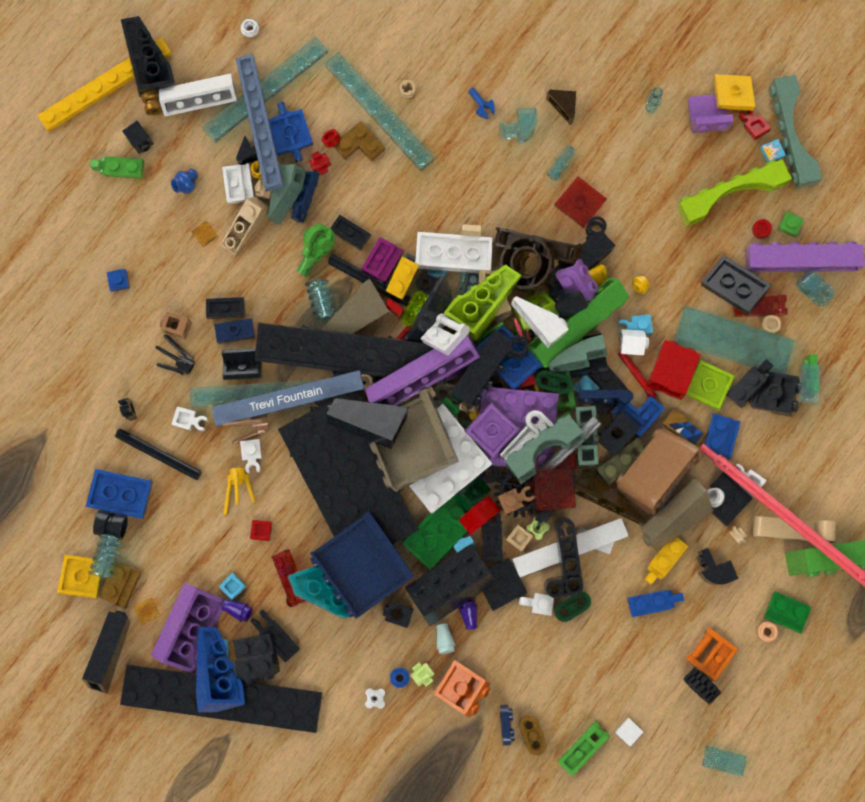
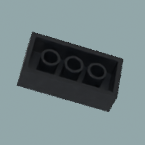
M470 544L406 586L405 589L428 625L432 626L496 582L491 572Z

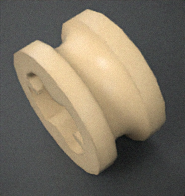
M411 80L401 82L399 86L400 95L405 99L414 97L416 93L414 82ZM407 86H410L411 90H409L408 93H406L405 89L407 88Z

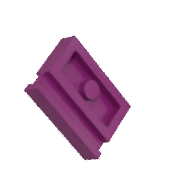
M380 237L361 269L386 283L404 250Z

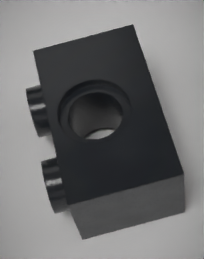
M626 410L622 413L617 412L611 419L613 422L608 428L605 425L598 433L601 437L597 442L613 456L621 450L642 426ZM615 427H619L623 431L622 436L615 435Z

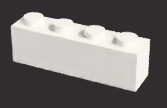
M231 73L159 89V101L165 117L237 101Z

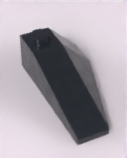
M136 16L120 19L139 97L149 90H157L159 92V89L173 86L175 81L171 65L165 59L159 46L156 45L141 18Z

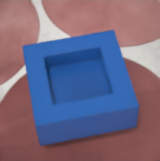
M126 269L107 272L111 292L130 288Z

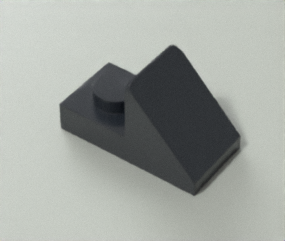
M246 135L236 156V160L240 165L250 164L258 160L255 145L253 147L250 146Z
M553 287L548 292L551 299L555 302V308L560 318H566L588 307L582 292Z

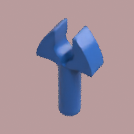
M475 88L469 89L468 93L479 106L476 114L479 117L488 119L489 116L484 112V108H486L494 115L495 106L493 100L485 102Z

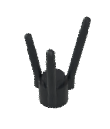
M164 334V338L183 356L178 358L167 350L156 346L157 350L175 360V366L178 368L161 363L156 365L184 375V373L189 374L195 365L194 357L188 355L169 336Z

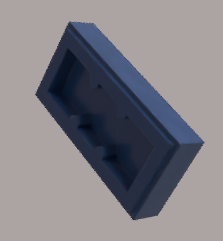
M252 318L214 324L218 344L255 338Z

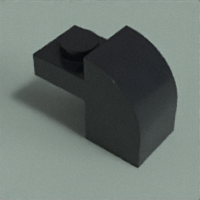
M709 548L698 551L699 556H697V560L700 566L705 569L698 574L706 583L723 585L739 579L731 560L716 565Z

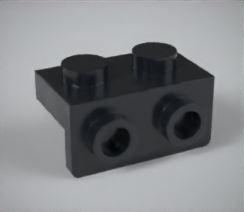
M256 348L222 350L223 380L262 378V362L254 361Z

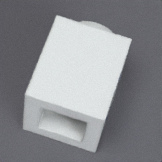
M621 329L619 346L621 354L644 355L645 349H648L649 337H646L645 331Z

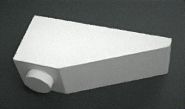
M517 296L513 298L511 303L513 308L547 348L566 335L569 329L563 318H559L556 314Z

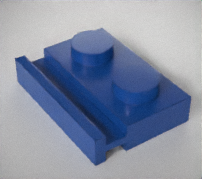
M712 414L704 444L716 454H721L723 457L730 459L741 421Z

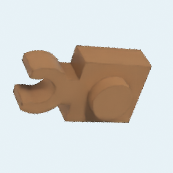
M530 486L524 487L521 493H517V490L513 489L498 496L505 515L523 508L522 501L530 502L535 498L534 496H525V491L530 490Z

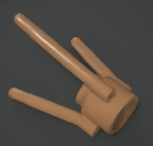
M267 414L251 418V420L224 423L223 427L252 424L253 430L257 429L255 432L234 440L232 444L235 445L256 435L265 434L264 430L269 429Z

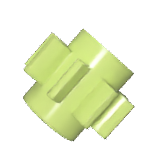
M419 662L412 667L414 672L410 675L419 687L422 684L427 687L433 682L431 677L435 674L427 663L421 665Z

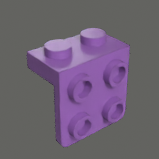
M715 94L693 96L688 99L692 133L729 130L733 123V114L728 115L727 109H717Z

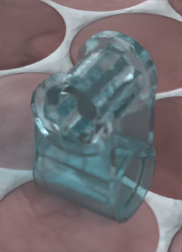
M809 270L796 283L799 291L818 306L826 305L834 296L833 288L813 270Z

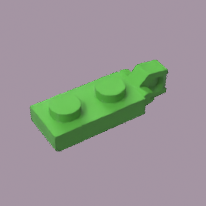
M106 156L101 157V160H91L90 167L92 170L100 171V174L106 177L142 179L144 160Z

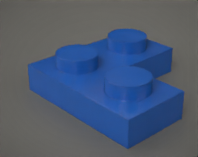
M650 396L639 410L631 403H618L611 414L614 416L617 412L622 413L626 410L642 424L635 433L640 438L664 411L665 407Z

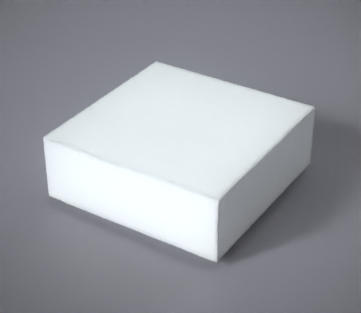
M627 718L615 733L631 747L643 731L631 719Z

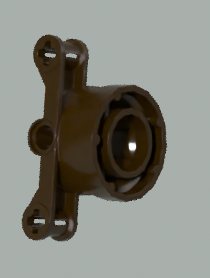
M499 227L495 229L497 233L495 241L492 243V246L504 249L500 256V268L507 265L521 274V278L515 287L518 288V291L534 294L538 287L543 286L550 279L554 270V260L574 265L579 260L581 251L584 249L582 246ZM529 253L537 254V269L531 275L524 274L526 271V260L530 257Z

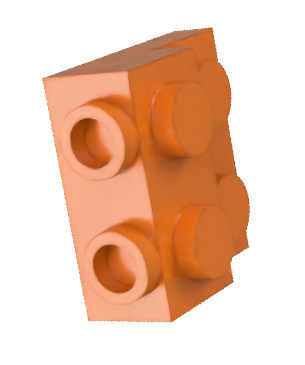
M454 660L434 695L470 718L471 715L474 716L479 711L480 705L478 703L482 697L486 698L491 690L489 687L491 683Z

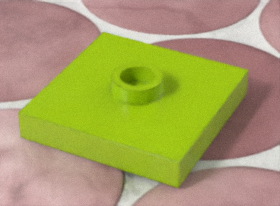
M699 360L685 396L719 411L735 376Z

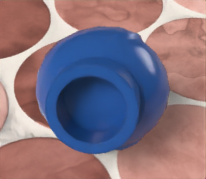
M186 168L185 171L176 173L175 178L171 179L172 189L176 193L189 194L196 187L193 181L198 178L197 171Z

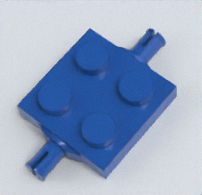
M281 102L282 108L280 103H278L277 106L280 114L269 119L277 154L280 156L286 153H293L295 162H299L297 155L301 162L303 158L300 150L313 145L303 111L300 109L287 112L285 103Z

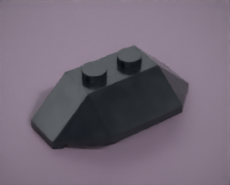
M442 275L438 277L404 340L423 342L421 337L436 322V317L441 313L444 314V311L452 303L453 299L448 282Z

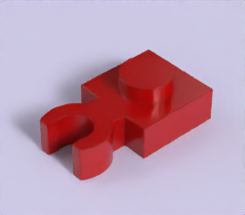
M747 110L749 115H745L742 111L739 113V119L742 122H746L744 124L745 130L754 140L770 132L771 127L761 115L755 117L754 110Z

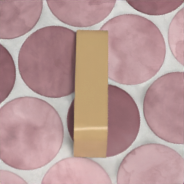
M754 517L753 537L809 542L781 518ZM802 520L829 543L835 542V521Z

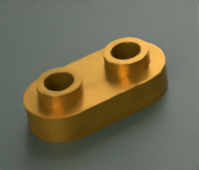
M532 715L523 716L520 719L519 728L527 750L533 755H541L546 750L547 744L540 724ZM528 721L532 722L533 724L532 728L527 729L525 727V724ZM534 741H539L540 745L538 748L532 746Z

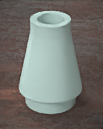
M448 624L437 625L436 649L439 650V654L454 652L456 645Z

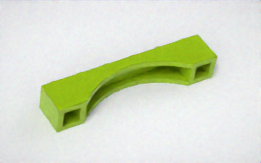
M782 159L777 162L772 160L766 163L765 167L760 169L755 167L749 170L746 175L738 174L731 178L729 182H719L710 190L705 188L699 191L698 195L693 197L688 195L682 198L677 209L685 226L689 227L703 221L710 208L718 200L730 193L746 189L772 192L788 185L792 178Z

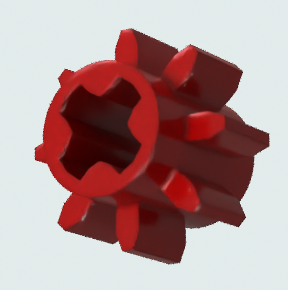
M317 151L311 154L312 159L308 162L312 170L319 172L321 176L329 172L328 167L331 166V162L326 153L321 154Z

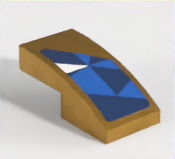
M675 409L663 422L665 428L697 447L707 436L702 429Z

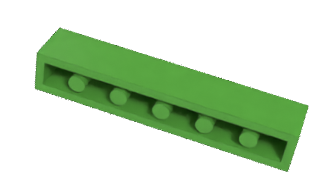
M609 277L597 287L598 291L593 300L586 301L588 304L586 309L563 318L569 330L566 335L552 346L547 348L539 337L528 344V350L539 360L542 367H549V363L556 356L575 343L580 342L584 335L596 329L597 324L609 318L615 309L625 304V301L630 297L619 279Z

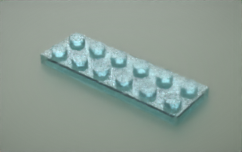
M687 306L683 308L673 340L679 345L751 368L756 364L760 366L767 359L773 364L769 372L781 374L786 372L794 344L792 339Z

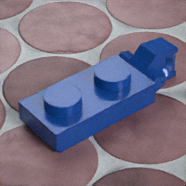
M663 590L628 597L627 600L631 617L675 608L674 603L684 601L683 593L672 595L671 590Z

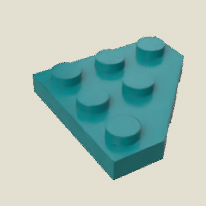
M314 566L288 576L295 596L342 619L350 617L344 609L346 607L344 601H339L333 593L335 589L332 584L327 585L322 578L323 571L320 567L316 569Z

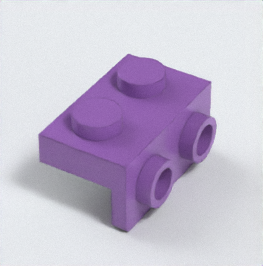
M581 259L577 260L574 266L558 270L555 274L563 289L582 292L586 301L593 300L598 291L596 282L592 279L587 266L584 265Z

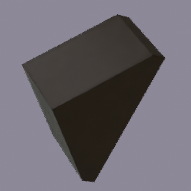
M550 89L547 92L546 100L571 125L575 117L576 91Z

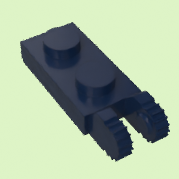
M580 390L577 394V401H583V404H593L594 401H602V404H612L614 401H617L619 404H628L634 396L631 391Z

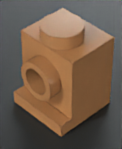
M166 312V315L160 321L161 330L164 333L186 340L192 324L190 319ZM174 324H178L177 329H173Z

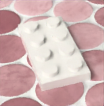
M427 232L417 233L415 263L420 265L418 269L479 273L481 270L491 271V237Z

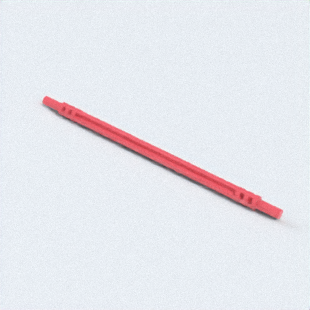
M705 444L701 445V451L713 460L714 465L865 587V571L721 454H716Z

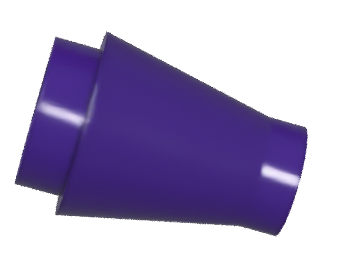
M228 599L222 605L223 611L240 622H247L253 610L248 603L230 601Z
M473 599L458 608L466 630L478 628V604H475Z

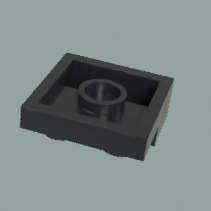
M768 372L770 375L767 379L768 381L754 395L751 407L753 409L770 411L773 414L792 417L793 412L796 413L798 410L796 396L801 394L803 384L800 383L798 376Z
M272 632L233 640L237 658L234 661L237 678H240L241 681L244 680V684L255 682L256 678L262 677L263 680H270L275 678L274 675L280 672Z

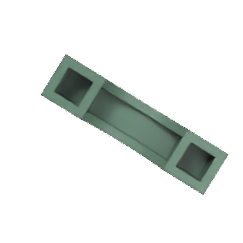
M570 415L561 417L555 422L554 426L542 430L537 438L528 440L519 451L510 453L505 460L506 465L519 483L522 484L537 473L535 463L542 450L550 446H561L570 450L585 439L583 431Z

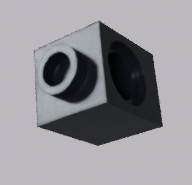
M138 121L122 130L138 154L148 151L154 144Z
M390 602V605L386 604L382 616L386 617L385 621L408 628L414 609ZM399 608L402 610L403 617L400 620L393 619L392 612L394 609Z

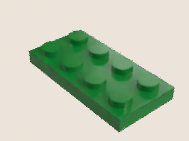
M453 496L433 514L430 513L418 526L419 531L409 535L402 544L431 570L467 532L458 520L468 511Z

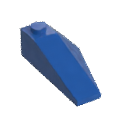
M198 628L196 674L198 712H219L245 704L243 684L235 674V666L233 661L230 662L228 658L227 648L218 628Z

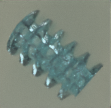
M316 279L305 283V286L308 287L306 291L310 294L308 298L312 301L310 306L314 308L312 313L316 315L314 317L315 321L329 319L337 311V309L330 308L335 302L328 301L333 297L332 294L326 293L331 288L324 286L329 283V280Z
M101 534L99 538L102 541H98L97 546L99 548L95 550V554L98 556L93 557L92 560L95 563L90 565L93 571L88 573L102 578L114 577L109 571L116 570L112 562L119 561L114 555L121 554L116 548H122L123 545L118 542L119 538Z

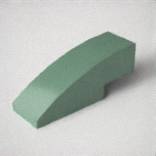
M603 334L583 340L563 351L549 363L550 370L555 373H562L590 367V359L608 356Z

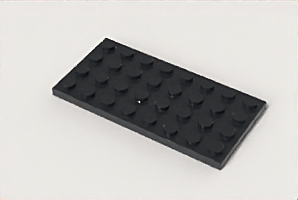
M348 394L337 397L338 399L350 400ZM334 399L278 429L334 537L363 517L368 511L392 544L419 531L400 492H395L385 485L383 481L385 474L376 463L378 456L373 453L369 444L372 441L327 423L325 410L328 404H332Z

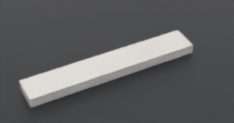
M622 518L576 535L579 555L628 537ZM571 541L563 543V550L571 549ZM557 542L512 559L519 578L559 563Z

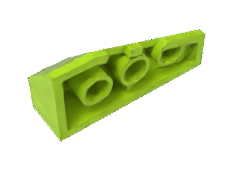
M504 265L489 275L486 280L477 286L474 285L470 288L471 290L462 296L456 297L444 311V314L448 316V319L469 326L468 336L477 342L521 278V274Z

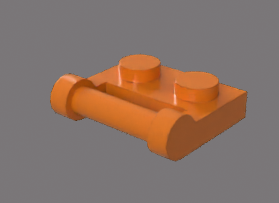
M708 627L705 631V636L692 654H688L685 660L711 680L716 681L738 649ZM713 638L717 643L704 661L700 663L697 659Z

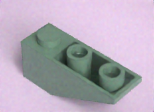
M295 164L279 165L284 188L272 190L267 219L278 225H281L303 189L306 171Z

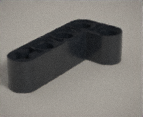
M559 517L555 521L554 528L561 576L548 578L544 582V590L552 598L577 595L583 589L575 526L569 518ZM563 522L569 525L566 527V534L571 536H565L564 530L560 528ZM571 541V549L563 550V543ZM573 560L575 563L574 568L567 570L565 567L566 563ZM572 580H577V587L575 589H569L568 587L569 582ZM552 583L558 584V589L555 592L549 591V586Z

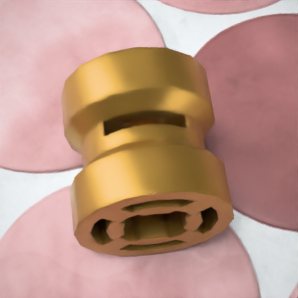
M149 90L141 94L142 102L145 103L144 110L147 115H157L163 111L157 90Z

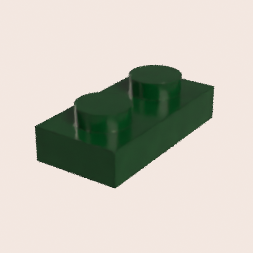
M478 476L462 489L455 498L469 511L491 489Z

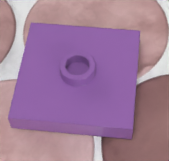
M490 403L465 429V432L494 458L520 429L493 403Z

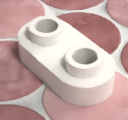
M537 410L528 412L525 417L527 427L537 436H539L542 430L554 426L542 412ZM534 416L538 418V421L535 424H533L531 421L532 417Z

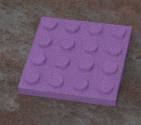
M494 387L482 393L479 414L490 403H493L520 429L494 458L477 444L491 461L492 465L507 467L505 459L499 454L527 426L525 417L528 412L532 410L540 411L555 425L559 394ZM536 416L532 417V423H537L538 418ZM554 446L545 448L538 455L535 463L536 469H539L553 455Z

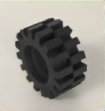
M695 667L683 678L685 683L708 704H711L721 694L717 686Z

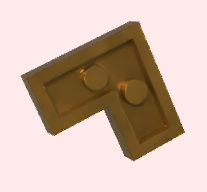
M362 121L345 133L339 143L334 146L344 159H347L356 150L360 149L372 161L385 151V147Z

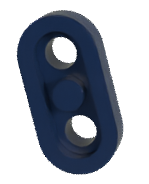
M508 704L500 705L503 746H510L511 741H515L514 729H510L509 722L513 721L512 708L508 709Z

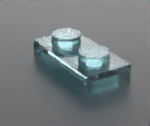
M801 364L798 403L819 404L821 365Z
M706 746L702 766L743 777L747 756Z

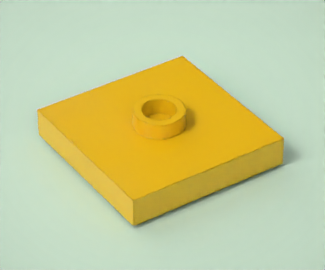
M715 74L713 79L717 109L754 110L755 101L751 76Z
M65 554L57 594L98 599L105 560Z

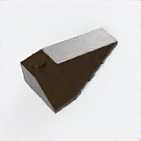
M591 469L581 471L572 493L641 526L645 524L646 520L602 478L598 477L597 472Z

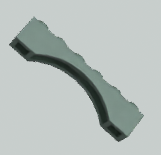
M796 75L775 78L769 86V95L773 97V111L778 117L777 127L782 133V147L786 149V163L791 169V182L795 185V189L818 185L822 180L818 161L803 148L794 129V106L800 93V88Z

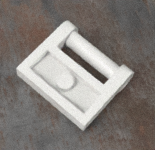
M441 313L436 317V322L421 337V340L424 344L449 356L468 335L470 328L465 324H459L448 319L447 315ZM447 326L457 332L453 335L443 330V328Z

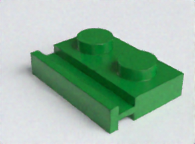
M773 591L763 618L802 634L812 607Z

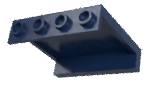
M369 511L314 552L310 553L312 556L310 560L316 569L320 567L323 571L321 576L327 585L331 583L334 587L333 593L339 601L343 600L346 604L344 609L350 618L354 616L357 619L415 577Z

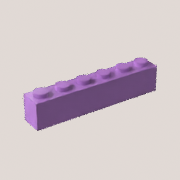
M779 242L771 243L770 245L752 243L745 250L746 270L750 272L860 271L865 266L863 244H857V242H847L845 244L828 242L826 245H819L818 242H810L807 245H800L799 242H792L788 245H781Z
M467 335L449 356L433 349L365 389L370 403L397 406L419 393V391L430 387L480 358L474 343Z

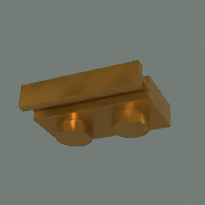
M114 561L98 597L126 608L142 572Z

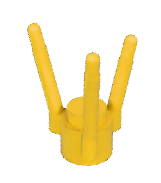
M232 468L229 470L230 475L227 476L228 484L224 515L228 513L232 485L235 486L236 505L239 504V485H243L244 481L251 501L255 503L249 474H245V468Z

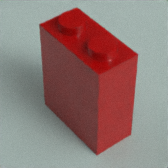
M665 340L659 350L646 386L682 400L687 393L701 354L692 348H684L674 341Z

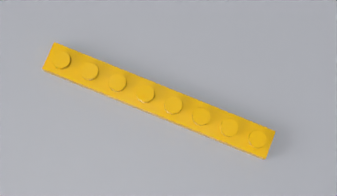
M162 37L155 41L165 59L172 55L171 50ZM127 58L38 114L37 116L48 132L54 130L133 80L134 74L130 58Z

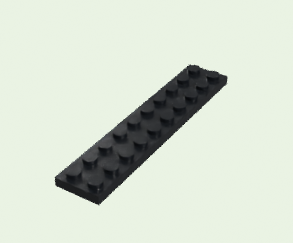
M259 322L254 361L347 373L360 370L361 374L387 377L434 348L417 341ZM446 377L436 383L446 384Z
M127 665L120 705L317 733L323 692L255 682L244 684V681H241L244 691V705L219 712H198L196 674Z

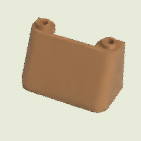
M657 429L651 437L652 441L624 475L621 474L616 480L617 491L652 517L660 511L661 503L666 501V496L685 472L692 468V463L697 465L702 459L700 448L665 429Z

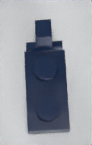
M306 171L303 189L292 205L294 210L291 219L299 223L304 222L307 216L306 212L312 202V197L318 184L320 173Z

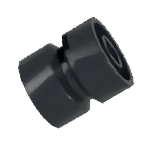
M99 510L94 520L93 534L98 536H107L109 534V537L112 539L122 540L127 530L128 516L117 513L112 516V513Z

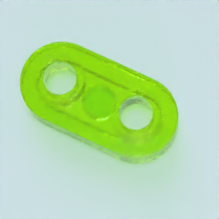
M417 291L413 294L402 316L404 325L412 327L429 296L427 293Z

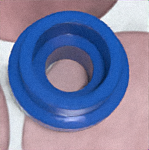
M396 668L390 674V681L397 688L405 687L410 680L409 673L404 668ZM402 674L404 677L403 681H397L396 675Z

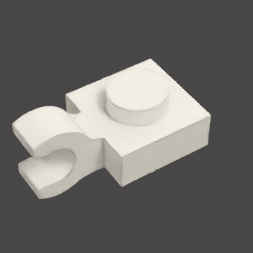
M534 593L533 599L519 597L518 605L532 607L531 613L552 616L554 598L549 595Z

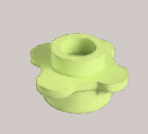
M534 517L533 522L526 527V530L532 533L535 539L540 540L543 538V534L549 531L550 526L544 523L537 530L538 521H535Z

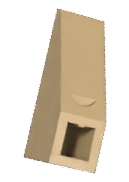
M257 197L247 198L220 245L233 255H236L263 222L268 213L269 206Z

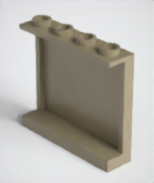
M427 389L419 391L421 397L402 406L408 408V417L392 449L375 442L369 443L373 453L378 456L376 463L379 469L383 470L385 474L383 477L385 485L395 492L459 462L433 398Z

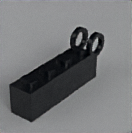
M599 216L592 217L586 227L587 241L582 245L581 243L577 244L584 247L579 259L587 266L588 271L608 256L616 246L604 233L607 224ZM598 225L601 231L595 232L591 229V226ZM558 261V265L554 268L550 279L545 283L550 290L552 287L563 289L555 274L558 270L574 265Z
M495 330L478 353L480 358L471 363L451 391V397L470 410L473 406L477 407L482 400V393L491 388L494 376H499L505 367L503 365L504 362L511 358L522 360L527 356L528 341L524 337L515 336L510 340ZM521 344L525 349L517 352L513 350V346Z

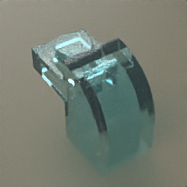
M518 108L517 123H500L499 137L512 139L518 136V143L528 141L535 132L537 109Z

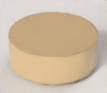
M768 315L762 320L761 328L766 334H775L781 328V320L776 315Z

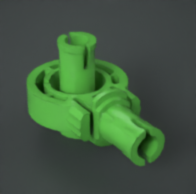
M316 224L306 229L303 234L304 249L301 253H303L304 258L297 272L306 277L314 262H320L322 257L331 251L335 243L333 230L323 224Z

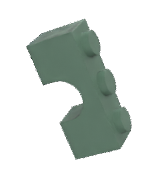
M595 406L576 407L577 425L580 429L592 417L596 418ZM597 430L578 447L579 468L599 467Z

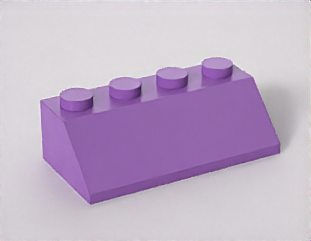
M184 583L150 656L161 663L194 673L197 666L198 628L215 627L225 600L188 583Z

